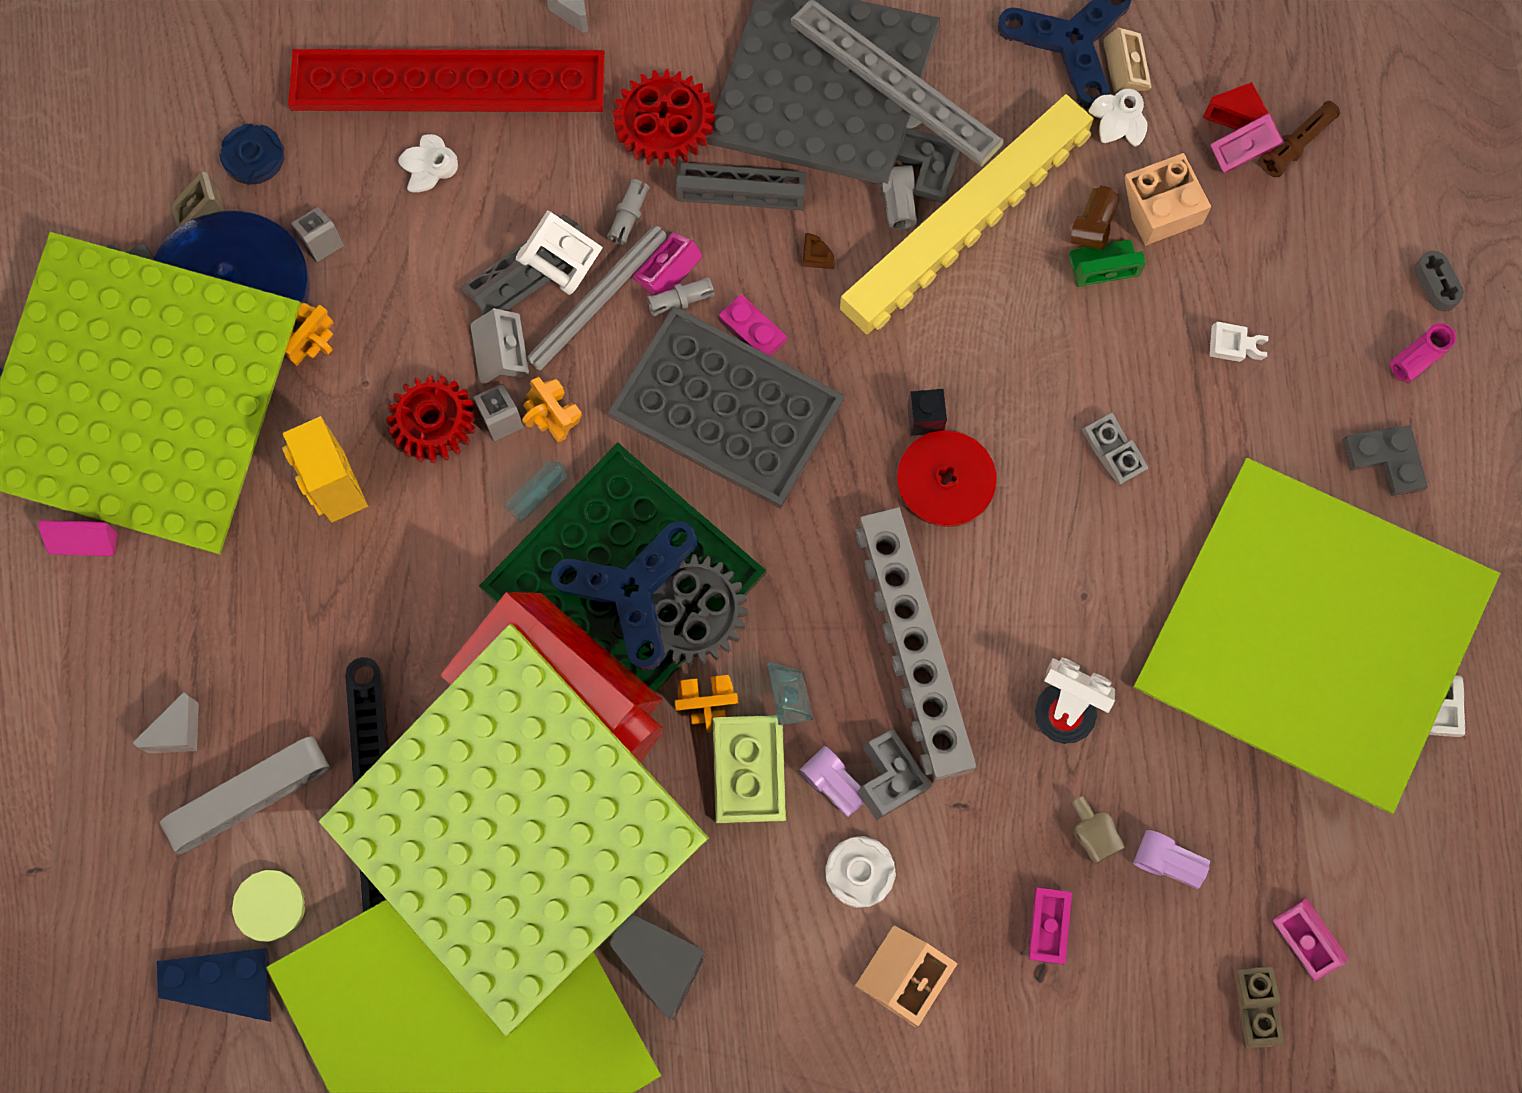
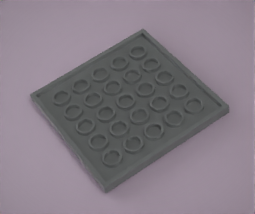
M755 0L714 113L715 123L710 124L713 133L706 136L707 144L881 185L882 182L888 184L911 114L791 25V18L809 0ZM815 0L912 73L923 79L940 27L939 17L860 0Z

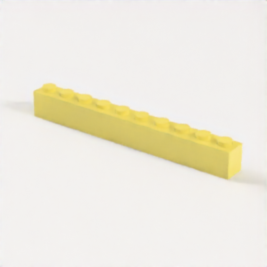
M1065 94L841 296L840 310L866 335L874 328L877 330L881 329L891 318L890 314L897 307L903 309L908 305L914 296L913 293L920 286L924 289L931 284L936 277V272L942 266L948 268L959 256L958 252L964 246L969 248L975 244L981 236V231L986 226L993 227L997 224L1004 214L1003 211L1009 205L1015 207L1019 204L1026 194L1025 191L1031 185L1037 187L1046 178L1047 171L1053 165L1059 167L1068 158L1069 151L1075 145L1078 148L1081 147L1091 136L1089 130L1094 118Z

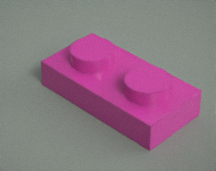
M1267 114L1210 145L1223 173L1226 174L1284 144V141L1271 114Z
M742 294L718 315L719 321L739 340L769 356H772L787 342V336Z
M1035 888L1028 960L1058 965L1066 964L1072 892Z

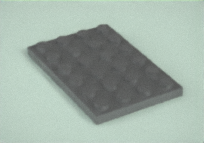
M673 306L608 411V416L781 509L844 402L845 395Z

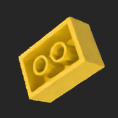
M321 416L283 433L287 445L283 446L282 449L289 464L293 465L298 474L295 476L296 482L302 494L307 496L312 506L314 505L319 516L325 514L330 522L333 523L369 507L344 450Z

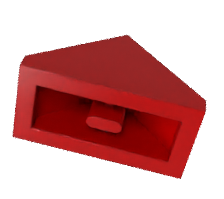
M1250 82L1213 96L1203 118L1238 130L1269 114L1255 86Z

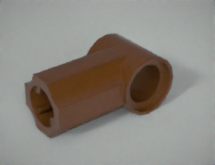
M1100 185L1098 188H1093L1082 216H1077L1071 232V244L1101 251L1105 249L1110 235L1111 221L1120 201L1119 194L1114 192L1111 187Z

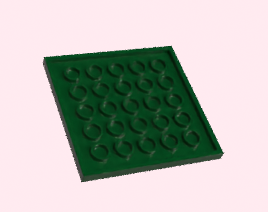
M617 442L490 573L479 587L495 603H498L506 592L543 594L656 693L686 661V657L682 656L680 661L674 664L673 653L670 652L660 662V665L656 666L653 670L649 669L646 671L636 667L628 657L617 606L561 593L554 587L551 581V573L555 565L565 559H574L626 569L669 524L683 521L694 529L698 538L697 547L694 548V552H691L684 559L685 563L691 562L693 554H696L698 564H703L706 557H710L712 568L722 562L723 575L730 571L734 572L731 584L736 582L742 583V589L736 595H747L765 576L766 569ZM683 531L682 533L678 532L677 535L675 533L671 543L673 547L684 545L688 538L687 533ZM571 569L564 572V576H561L563 577L561 579L562 584H571L576 579L577 571ZM684 581L678 586V590L684 594H689L696 588V584L692 581ZM633 582L631 587H625L624 589L629 597L632 592H638L639 590L635 582ZM709 585L704 586L694 607H685L686 619L674 631V635L678 636L681 633L687 618L692 612L699 613L697 604L710 589ZM714 598L707 603L706 607L710 611L718 612L724 608L725 602L719 598ZM665 609L660 613L659 619L663 622H671L677 617L678 613L673 609ZM696 626L689 630L688 637L692 640H701L705 637L707 631L700 626ZM648 643L646 645L643 644V647L639 648L638 657L640 660H647L654 653V649L651 650Z

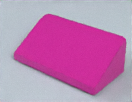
M673 232L636 271L632 278L652 295L672 290L673 286L679 284L702 259V253L693 240Z
M39 521L38 527L49 554L114 556L118 533L106 522Z
M1306 898L1272 920L1314 981L1344 965L1348 960L1346 953Z

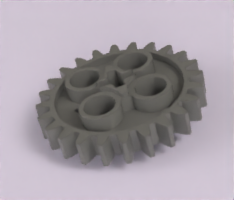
M693 554L690 563L686 564L683 560L679 568L652 594L660 626V634L665 648L663 658L671 652L673 653L674 664H677L683 656L686 657L687 665L690 667L694 657H698L701 664L705 665L706 655L711 654L717 661L719 660L718 649L721 648L729 653L731 649L727 641L739 642L740 636L734 630H744L746 627L745 623L738 618L748 616V609L739 607V605L747 602L746 595H736L742 589V583L736 582L731 584L734 572L730 571L723 575L722 562L712 568L710 557L707 556L703 564H698L697 556ZM684 581H692L696 584L695 590L689 594L681 593L678 590V586ZM709 585L710 589L697 604L699 613L692 612L687 618L681 633L678 636L674 635V631L686 619L685 607H694L704 586ZM719 598L725 602L724 608L718 612L710 611L706 605L711 599ZM665 609H673L678 613L677 617L671 622H663L659 619L660 613ZM700 626L707 633L701 640H692L688 637L689 630ZM650 643L649 646L651 650H653L654 645Z

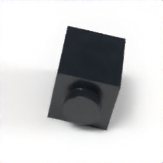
M944 389L910 391L907 408L911 436L943 431L947 422Z

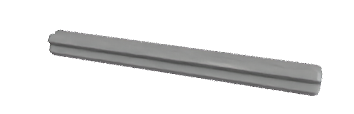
M657 225L652 226L528 355V362L535 369L542 370L666 240V233Z

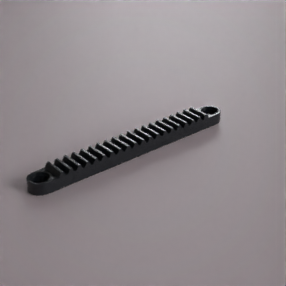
M368 657L354 659L349 663L345 674L353 785L389 749L383 674L377 663ZM362 667H369L374 673L372 680L367 684H359L355 681V673ZM360 870L363 912L385 901L386 898Z

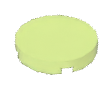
M264 870L252 874L241 883L234 895L232 912L235 924L244 935L256 941L273 942L288 937L298 928L304 917L305 896L303 889L294 878L281 871Z

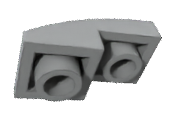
M1113 412L1081 429L1099 460L1119 485L1148 469L1133 439L1128 441Z

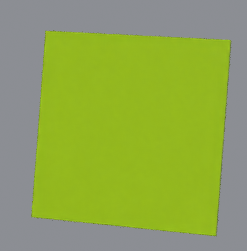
M49 232L0 378V492L221 555L301 302Z
M1246 458L1133 688L1392 815L1396 810L1501 573Z
M509 624L319 821L506 1036L534 1011L709 839L513 624Z
M387 899L266 967L329 1093H634L661 1077L594 952L508 1036L499 1029Z

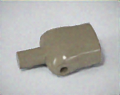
M1084 796L1072 802L1081 819L1074 827V835L1080 845L1086 850L1093 865L1125 848L1115 829L1113 819L1108 813L1098 812L1094 814Z

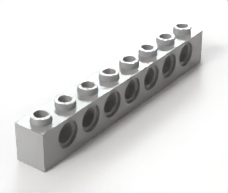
M900 507L860 517L859 528L855 529V535L859 548H865L868 560H864L867 577L869 580L874 579L877 591L873 592L877 611H883L887 623L882 624L887 644L893 643L896 656H892V664L896 676L902 675L905 688L901 689L902 699L905 708H911L915 721L910 722L915 742L921 741L924 754L920 755L924 774H931L932 781L935 783L973 773L977 766ZM880 543H887L892 546L894 552L889 555H883L877 551L876 546ZM890 574H896L901 577L903 584L898 587L890 586L886 582L885 577ZM898 606H906L912 611V616L907 619L899 618L894 609ZM910 637L916 638L920 641L922 648L918 651H910L905 647L904 640ZM917 670H925L930 674L931 682L920 684L914 679L913 673ZM927 702H934L940 707L941 714L937 717H930L925 714L923 705ZM936 735L946 736L950 741V748L944 751L937 749L933 744V737Z

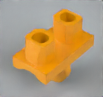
M301 303L296 321L301 326L295 333L292 331L285 352L287 359L295 366H298L306 355L313 359L319 351L325 355H329L333 351L327 342L333 336L329 328L334 322L327 315L328 311L321 305H318L316 308L306 303Z
M540 377L531 380L530 385L532 388L526 394L525 398L527 401L523 404L527 411L522 419L526 427L537 425L541 431L548 429L558 443L565 440L569 430L580 422L582 412L573 403L565 407L559 405L557 401L563 399L565 392L557 379L544 383Z
M729 675L711 677L713 696L699 697L697 678L679 680L678 700H675L676 711L704 707L703 713L691 714L692 724L706 723L707 733L713 732V718L726 717L725 710L711 712V706L738 703L737 693H733V686Z

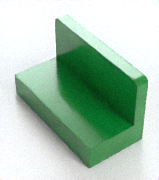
M1129 239L1107 243L1103 251L1084 247L1071 250L1069 253L1077 288L1138 277L1146 264L1143 251L1135 252L1132 241Z

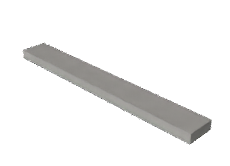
M809 0L791 18V25L979 166L982 167L1003 145L1001 137L815 0Z

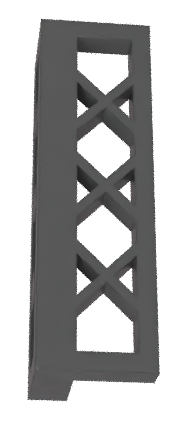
M680 163V171L676 181L677 201L803 211L806 172ZM686 173L700 174L702 177L686 176ZM731 176L733 179H723L721 177ZM754 178H757V179H763L765 182H763V181H752V180H753ZM785 181H797V182H799V184H790V183H784V182H785Z
M562 215L561 217H559L560 219L574 227L576 230L584 234L583 230L577 222L570 219L566 215ZM527 241L461 286L465 295L475 302L482 315L493 308L508 311L551 280L529 264L524 266L516 260L517 253ZM540 246L536 252L537 255L561 271L571 266L543 246Z

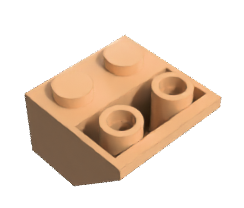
M1184 153L1133 171L1124 177L1131 218L1145 246L1202 225L1211 209V205Z
M893 925L855 987L912 1026L918 1027L957 966V963L928 943Z

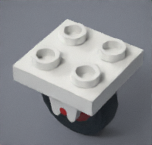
M1063 657L1060 661L1052 658L1047 668L1044 681L1051 685L1045 688L1037 699L1035 718L1038 727L1044 735L1052 741L1067 744L1076 743L1089 735L1095 727L1098 716L1097 708L1109 713L1115 702V689L1110 687L1112 682L1096 673H1093L1090 677L1078 671L1080 668L1078 664Z

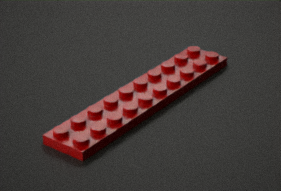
M293 49L288 106L291 111L604 112L605 51Z

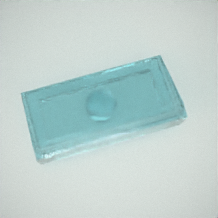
M552 460L547 462L504 504L505 509L519 522L523 521L567 478L564 466L560 462Z
M767 663L769 683L778 725L813 720L802 671L775 663Z

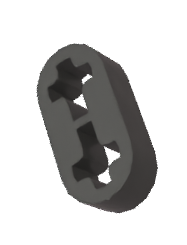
M1428 251L1423 254L1415 265L1416 276L1432 306L1440 311H1450L1463 298V288L1444 254L1439 251ZM1428 263L1431 266L1436 265L1438 269L1436 271L1434 269H1427L1426 265ZM1442 291L1444 293H1451L1452 297L1450 299L1447 296L1442 297L1440 293Z

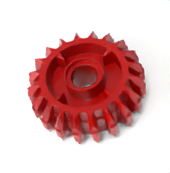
M428 375L426 383H422L419 378L415 377L414 383L416 386L410 388L409 385L403 384L405 394L394 393L393 397L398 404H388V410L392 415L386 417L388 426H391L388 433L391 438L395 439V446L398 449L404 448L403 452L409 458L415 454L417 461L421 463L427 455L430 462L434 464L437 461V455H442L443 459L448 461V452L451 450L460 455L461 450L458 444L469 445L470 440L466 434L475 433L476 429L471 423L477 421V415L472 411L475 405L473 400L468 399L469 394L467 390H459L460 387L456 381L448 384L446 377L443 376L439 378L437 383H435L433 376ZM429 415H439L436 422L432 424L424 423Z

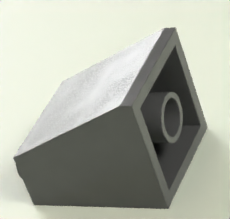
M631 914L610 935L612 939L609 944L666 1017L675 1020L706 957V953L699 947Z

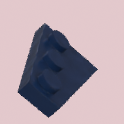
M262 948L157 961L158 998L271 1022L269 972L266 968L269 966L268 949Z

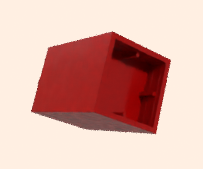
M506 592L440 675L451 685L509 624H513L639 762L649 753L663 731V727L650 716L663 699L541 593Z

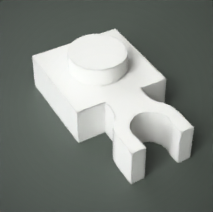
M1216 322L1211 326L1210 357L1240 362L1246 358L1247 354L1252 359L1263 360L1267 357V352L1259 351L1256 348V343L1263 345L1268 341V336L1256 335L1254 337H1247L1248 327Z

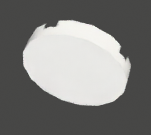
M865 836L849 838L840 842L830 853L825 867L826 882L832 894L843 904L855 908L871 907L881 902L891 891L896 877L894 861L889 850L879 841Z

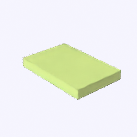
M782 715L713 718L716 823L786 821Z

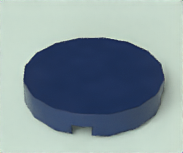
M250 123L236 127L224 137L221 144L220 161L226 173L236 182L243 184H261L272 179L280 171L285 160L284 147L277 133L265 125L253 126Z

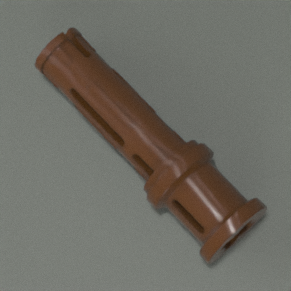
M1325 101L1291 135L1282 136L1284 144L1260 156L1259 161L1263 170L1272 177H1280L1290 162L1297 161L1302 156L1303 148L1317 137L1334 119L1339 117V107L1332 101Z

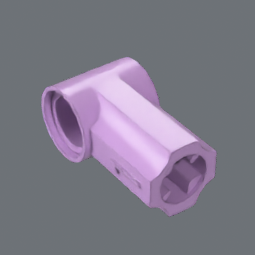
M823 746L799 771L818 792L822 791L848 818L864 803L857 792L861 787L845 771L846 768L841 760L828 747Z
M1146 830L1133 864L1149 873L1159 876L1164 874L1192 888L1199 889L1209 871L1210 860L1175 845L1176 842L1164 834Z

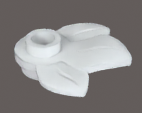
M1126 88L1120 90L1116 95H1102L1095 99L1090 106L1088 113L1101 119L1099 132L1102 143L1116 141L1125 135L1128 142L1132 146L1137 147L1145 138L1147 121L1141 113L1144 108V101L1136 90ZM1124 100H1131L1133 102V108H1127L1124 104Z
M433 134L423 135L420 140V147L406 149L398 159L401 167L412 173L407 187L410 192H423L432 189L440 178H450L456 173L458 168L456 154L451 149L445 147L444 141L439 136Z

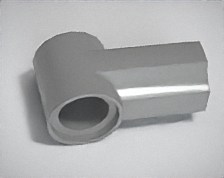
M912 165L894 166L888 184L883 182L882 185L879 184L883 186V190H880L881 196L885 197L889 228L895 230L908 229L915 226L917 221L913 199Z

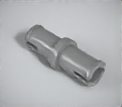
M631 179L622 203H618L615 209L617 215L607 234V238L613 241L615 237L614 243L626 245L634 222L638 221L641 216L639 210L650 189L646 183L643 184V187H640L643 181Z
M705 277L702 280L684 286L679 283L674 285L672 290L648 296L647 301L650 302L648 306L653 317L657 316L658 314L670 311L673 306L680 307L683 310L688 308L690 303L714 297L713 285L709 277Z

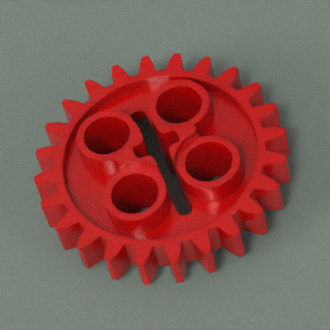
M666 69L664 75L660 77L657 71L653 70L652 78L650 79L642 73L640 74L641 83L639 84L630 80L631 91L621 89L622 99L615 100L617 110H613L614 130L617 132L618 142L624 143L627 153L634 150L636 160L645 155L647 165H650L655 158L658 159L660 167L663 166L665 159H669L671 164L675 166L676 157L680 156L682 160L687 162V153L689 151L694 155H698V145L707 146L706 136L713 133L710 124L715 123V115L713 114L715 112L714 103H710V93L703 91L702 83L694 85L693 76L682 80L681 71H678L674 77H670L669 69ZM649 101L655 102L652 105L644 104ZM678 103H686L684 106H676ZM645 129H652V130H653V131H651V132H649V133H643V132H642V131L645 130ZM677 130L685 131L681 134H673Z

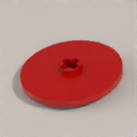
M935 431L915 440L902 455L897 471V487L906 507L922 521L941 527L960 526L979 517L991 503L997 484L996 468L988 451L974 438L956 431ZM947 472L953 474L951 480L955 483L949 481L946 485L942 484V477L940 475L944 476Z

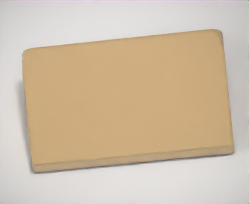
M1122 28L1115 29L1103 41L1113 92L1118 93L1126 88L1136 91L1150 90L1151 82L1141 33Z

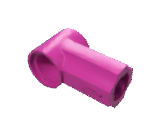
M1444 323L1432 325L1421 337L1389 362L1392 373L1400 381L1409 384L1433 363L1442 359L1456 342V333L1453 328ZM1431 338L1438 339L1442 347L1435 346L1431 342Z

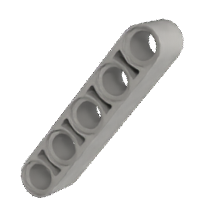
M313 736L306 737L170 813L160 821V825L175 854H183L325 774L330 769V766L316 739Z

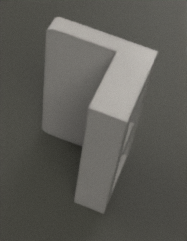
M493 308L471 323L479 382L487 383L500 374L522 378L529 373L519 313Z

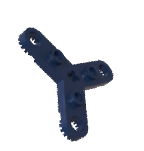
M1091 0L1070 20L1020 8H1008L999 17L998 32L1006 40L1023 42L1024 45L1061 53L1077 101L1080 102L1081 106L1084 105V108H1090L1098 97L1093 98L1086 95L1084 92L1085 88L1089 86L1097 87V90H1100V96L1108 95L1109 87L1093 43L1110 29L1123 14H1126L1131 0H1122L1123 4L1118 6L1112 5L1108 0ZM1013 18L1015 20L1016 18L1017 21H1020L1019 23L1022 27L1011 29L1005 22L1008 19L1011 20ZM1072 34L1077 35L1076 44L1070 43Z
M676 521L669 524L626 569L565 559L557 563L553 568L551 581L554 587L563 594L616 605L630 661L641 670H653L664 660L665 648L660 634L661 631L652 594L679 568L680 563L691 552H694V548L697 547V534L688 523ZM682 531L687 533L688 538L684 545L680 547L672 546L671 541L675 533L676 535L678 532L682 533ZM571 569L577 571L576 579L571 584H562L561 579L563 577L561 576H564V572ZM633 582H635L639 590L638 592H632L629 597L624 589L625 587H631ZM646 643L654 645L653 655L647 660H640L638 657L639 648H642V645H646Z

